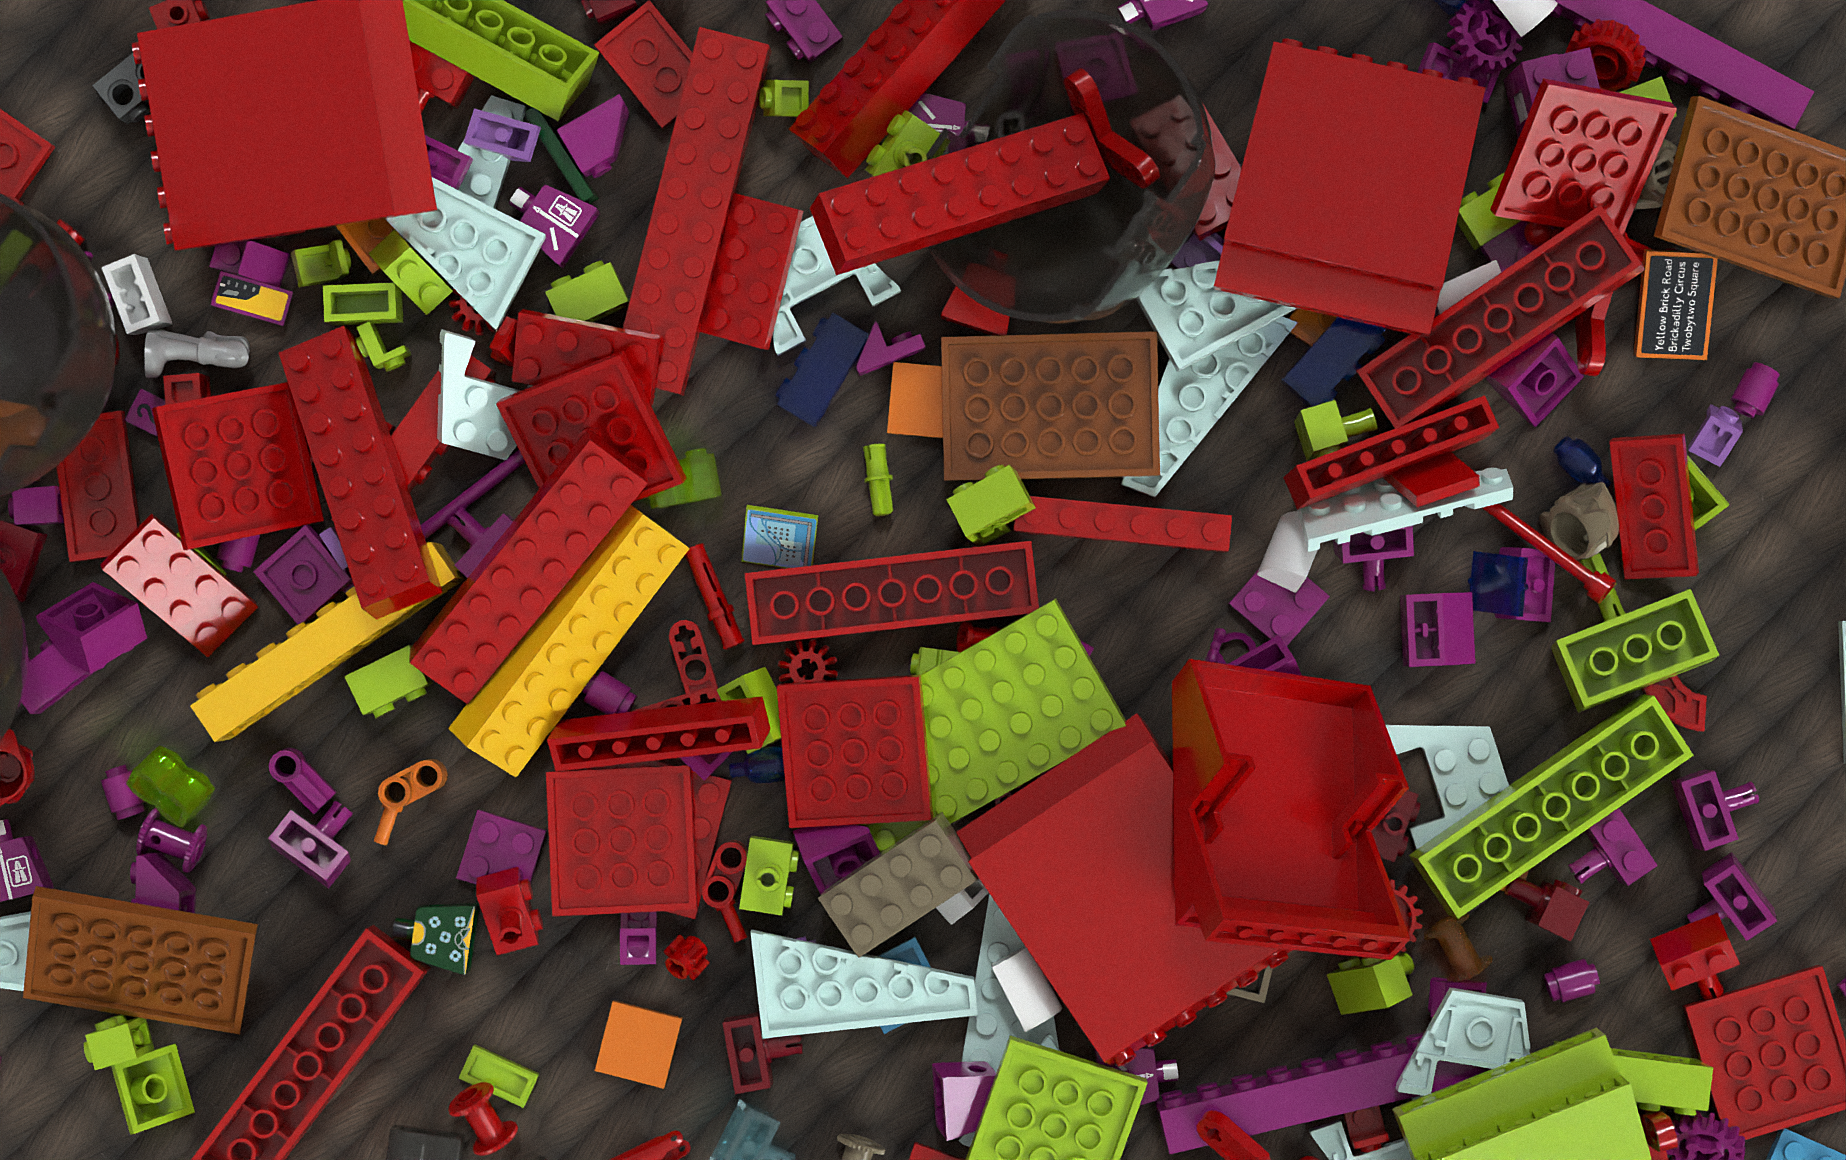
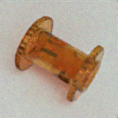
M1468 913L1459 919L1447 916L1433 924L1423 935L1425 940L1435 937L1438 939L1452 965L1454 972L1448 976L1447 981L1460 982L1468 980L1481 973L1493 961L1491 955L1479 957L1464 931L1462 923L1469 918Z

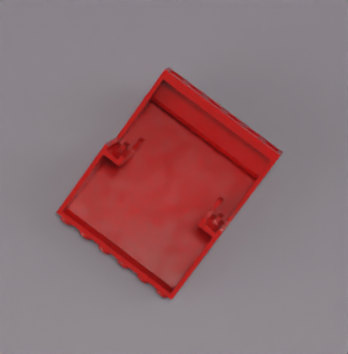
M316 0L137 33L138 42L132 43L135 65L142 64L145 77L138 79L141 100H149L151 112L150 115H144L148 137L155 136L157 151H151L154 173L161 172L163 187H157L160 209H168L170 222L163 223L166 244H174L175 251L298 234L311 229L437 211L403 0Z
M1283 38L1281 43L1273 42L1224 236V245L1215 278L1214 290L1428 338L1439 294L1443 288L1486 87L1478 86V80L1468 77H1458L1457 81L1444 79V74L1436 70L1423 69L1422 74L1408 71V65L1399 62L1388 61L1386 66L1372 63V57L1362 54H1352L1351 58L1337 55L1338 50L1330 47L1317 46L1316 50L1302 48L1303 43L1293 39Z
M1189 659L1172 681L1175 926L1201 928L1205 941L1392 960L1410 940V936L1371 831L1404 795L1409 786L1371 686Z
M1138 713L1125 721L1126 726L1109 731L956 832L972 858L968 863L1102 1060L1110 1066L1117 1064L1118 1067L1132 1061L1136 1057L1135 1052L1143 1046L1152 1047L1163 1041L1167 1037L1165 1032L1178 1025L1180 1028L1194 1021L1197 1018L1196 1012L1207 1005L1209 1008H1212L1225 1001L1228 997L1226 993L1237 986L1244 988L1256 981L1259 977L1257 973L1268 966L1275 968L1283 964L1289 958L1288 953L1292 951L1288 949L1205 941L1201 928L1175 926L1173 765L1146 722Z

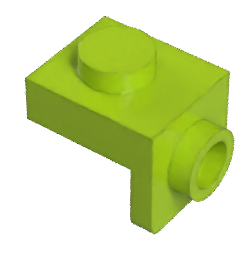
M763 80V87L759 92V104L763 109V116L798 117L802 111L809 107V81Z
M341 239L333 240L328 245L297 249L291 252L299 287L340 281L349 274L348 269L351 267L350 254L346 248H343Z
M370 321L356 327L360 337L355 338L358 348L364 358L370 357L374 367L378 369L385 368L386 372L406 364L404 358L412 355L409 348L404 345L387 352L376 325Z

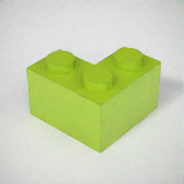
M998 465L991 468L984 474L986 478L975 484L968 482L957 487L953 491L954 495L946 499L965 536L978 547L984 546L1010 532L1009 522L1036 508L1017 471L1011 465L1006 467Z

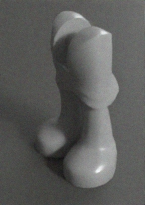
M148 329L145 339L146 378L159 377L165 363L177 359L195 361L203 365L213 364L233 369L240 368L248 362L250 344L245 337L217 335L211 331H207L203 337L196 338L168 332L163 329Z

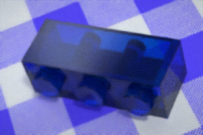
M832 313L829 319L821 318L812 334L817 337L810 350L806 347L803 348L794 363V366L799 369L792 380L785 378L775 395L780 398L777 403L779 408L814 429L863 351L870 335L835 313Z
M1337 317L1282 378L1280 383L1309 408L1332 401L1338 393L1334 387L1342 378L1348 382L1357 373V370L1362 367L1357 361L1366 351L1372 355L1386 340L1381 334L1387 328Z

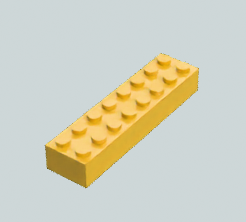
M630 505L469 704H466L448 729L466 747L514 777H517L690 548L636 507Z
M427 542L443 591L442 593L376 620L361 608L355 587H352L346 592L348 598L345 601L337 604L331 602L316 612L317 620L308 624L304 622L298 624L286 633L289 639L277 645L273 642L257 652V661L247 665L245 663L238 665L226 674L229 680L218 685L213 683L198 692L196 696L199 700L190 705V707L213 741L231 740L464 581V576L454 566L455 563L443 545Z

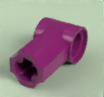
M285 748L274 754L270 759L269 771L272 777L282 782L313 814L337 793L306 761L305 756L298 749ZM282 756H290L296 762V770L293 774H285L281 771L279 761Z

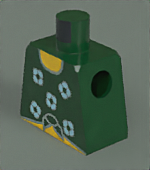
M478 903L421 905L417 907L415 920L395 919L392 937L393 939L412 941L410 958L466 975L471 971L480 905Z

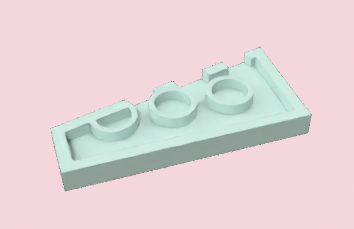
M491 95L482 111L523 122L527 108L524 105ZM463 141L458 151L470 156L473 162L459 191L496 209L511 160L497 153L468 146Z

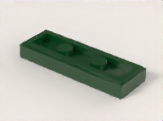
M533 107L527 110L525 116L531 124L541 127L540 139L578 198L588 204L598 200L599 197L579 169L546 115Z

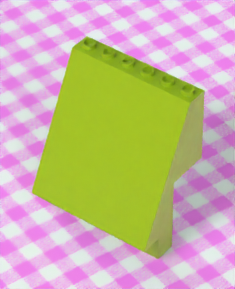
M1597 1027L1392 1109L1412 1160H1652L1631 1084L1621 1076L1606 1035Z

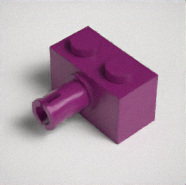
M464 507L460 508L455 514L465 525L456 517L452 516L447 524L453 527L470 543V549L454 565L467 578L512 524L514 519L510 515L503 513L490 528L487 527L486 529Z
M1413 525L1373 536L1364 532L1350 535L1349 542L1337 544L1335 539H1333L1334 554L1342 563L1363 561V589L1375 591V586H1378V590H1383L1386 588L1384 559L1414 556Z
M1703 769L1671 781L1695 849L1706 851L1738 840L1739 838L1730 812L1759 803L1758 794L1754 795L1752 793L1757 790L1751 781L1722 792L1716 772L1713 770Z
M337 801L332 803L330 809L316 826L311 825L290 810L268 838L273 849L328 889L351 861L349 852L337 844L333 838L353 814L345 806L342 808V804Z
M1619 808L1584 831L1592 842L1594 849L1572 864L1567 865L1570 872L1575 873L1573 876L1580 884L1607 866L1617 881L1627 886L1658 866Z
M1732 852L1702 871L1704 885L1713 895L1714 899L1687 915L1691 923L1718 913L1721 920L1725 917L1731 919L1747 941L1777 922L1774 907Z

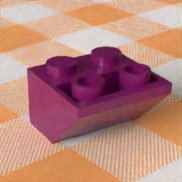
M1472 592L1400 595L1403 667L1475 664Z
M153 851L136 856V862H132L130 869L131 883L136 884L135 898H132V903L195 913L196 887L162 852Z

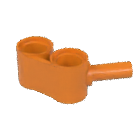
M435 759L420 761L390 776L381 783L378 796L384 810L374 842L387 845L398 812H402L404 806L444 786L448 773L442 762ZM426 765L433 767L437 772V780L432 786L425 784L421 779V771ZM394 782L402 784L405 788V797L400 802L394 801L389 795V788Z

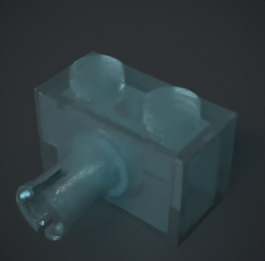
M740 1099L710 1160H795L796 1155L771 1144L781 1122L771 1113Z

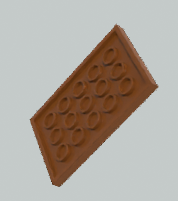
M1693 96L1689 102L1654 237L1831 299L1840 298L1846 277V150L1707 98Z
M1157 331L941 337L944 481L983 480L986 478L984 474L998 465H1004V467L1011 465L1021 479L1160 476Z
M36 886L32 896L23 998L240 1034L258 924Z

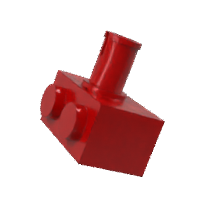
M409 41L421 113L429 98L433 99L434 97L458 109L474 77L467 71Z
M519 867L477 877L476 897L496 955L539 945L538 930L543 929L542 917L538 908L532 909L530 900L533 899L532 887L528 878L522 879Z
M1718 913L1650 939L1672 991L1696 982L1704 999H1713L1709 988H1713L1716 997H1720L1723 994L1724 988L1719 981L1717 973L1740 965Z

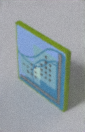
M747 505L741 562L781 568L813 566L818 515Z

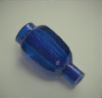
M1566 436L1554 447L1553 452L1557 455L1558 464L1572 478L1586 484L1603 482L1607 488L1611 485L1612 482L1602 473L1601 459L1583 440H1572L1569 436Z
M782 747L761 748L747 754L743 762L729 764L731 778L746 776V778L754 783H773L785 780Z

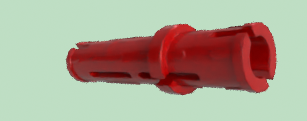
M704 543L690 547L685 557L709 614L706 615L708 621H713L723 649L727 650L745 642L732 613L735 611L733 604L729 605L705 550Z

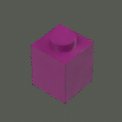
M58 486L12 489L13 497L8 500V511L10 518L14 519V525L35 526L64 523Z

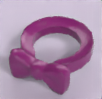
M1216 628L1205 661L1227 664L1219 653L1223 642L1239 639L1245 643L1248 652L1255 649L1256 644L1245 633H1226L1223 628Z

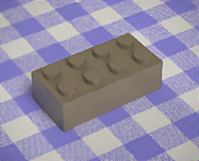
M941 812L932 820H929L825 889L818 899L855 954L860 958L976 882L979 877L968 863L972 858L943 812Z

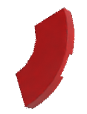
M1678 675L1642 688L1644 695L1655 696L1672 723L1686 729L1704 732L1707 696L1692 692L1682 684Z

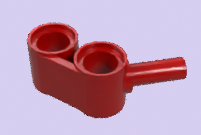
M730 840L723 843L716 851L703 884L702 896L709 906L721 912L733 941L736 943L747 938L733 904L736 903L734 896L746 867L748 849L743 843ZM732 847L739 850L742 859L738 866L730 867L724 863L722 854L726 848ZM715 881L725 883L729 890L728 897L724 900L714 899L709 891L711 883Z

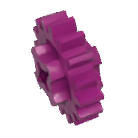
M1468 0L1454 11L1456 15L1449 19L1448 22L1454 29L1447 33V37L1455 39L1456 43L1450 49L1451 51H1460L1461 55L1458 61L1462 63L1468 60L1470 62V71L1480 67L1482 75H1486L1492 70L1496 74L1517 60L1515 55L1522 51L1523 47L1516 42L1524 36L1521 37L1494 2L1491 4L1490 0Z
M1696 1111L1694 1118L1681 1114L1680 1122L1672 1120L1677 1135L1678 1148L1666 1150L1668 1155H1672L1671 1160H1744L1746 1147H1744L1745 1137L1739 1136L1740 1128L1738 1126L1728 1127L1729 1119L1724 1118L1717 1121L1715 1120L1714 1113H1710L1708 1118L1702 1117L1699 1111Z

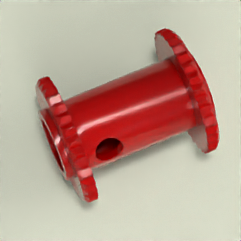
M480 1082L466 1088L451 1101L448 1112L452 1117L465 1116L478 1137L473 1144L472 1150L479 1156L489 1155L502 1149L515 1137L518 1126L514 1121L507 1120L502 1122L488 1100L494 1091V1087L488 1082Z

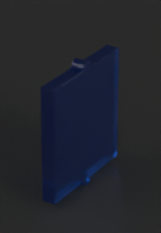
M1473 551L1472 573L1468 579L1470 592H1472L1473 610L1523 617L1525 591L1529 588L1528 584H1526L1528 557Z

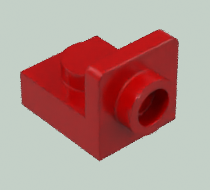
M506 316L489 346L493 350L491 358L510 367H513L517 320Z
M1379 1105L1343 1114L1350 1144L1354 1149L1360 1148L1361 1152H1371L1382 1148L1381 1143L1389 1141Z

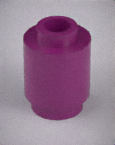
M1754 362L1751 369L1747 368L1730 399L1735 404L1734 410L1749 418H1754L1755 414L1763 415L1779 386L1777 380L1780 374L1769 366Z
M260 535L220 543L216 558L223 560L221 567L241 573L244 566L251 568Z
M604 671L598 676L594 674L582 690L586 694L584 702L606 715L629 712L637 699V695L631 692L632 688Z
M126 764L106 770L107 778L100 780L110 811L111 813L115 812L117 820L144 812L143 802L146 800L136 770H128Z
M1584 958L1553 967L1551 972L1543 974L1545 986L1552 1002L1560 1000L1563 1003L1595 993V985L1600 984L1595 965L1593 963L1588 965Z

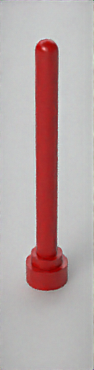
M1500 503L1482 507V509L1584 583L1583 588L1588 591L1587 595L1598 604L1606 598L1617 581L1605 572L1601 574L1595 571L1593 573Z

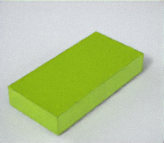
M475 1044L471 1049L459 1079L472 1085L480 1082L491 1083L494 1087V1095L524 1108L539 1077V1073Z

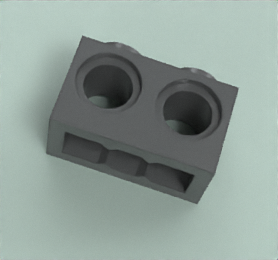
M133 53L92 85L116 116L126 124L131 122L137 123L144 119V115L150 113L149 100H141L138 79L145 78L142 64L135 65ZM126 89H132L133 99L131 102L121 105L119 102L120 94Z

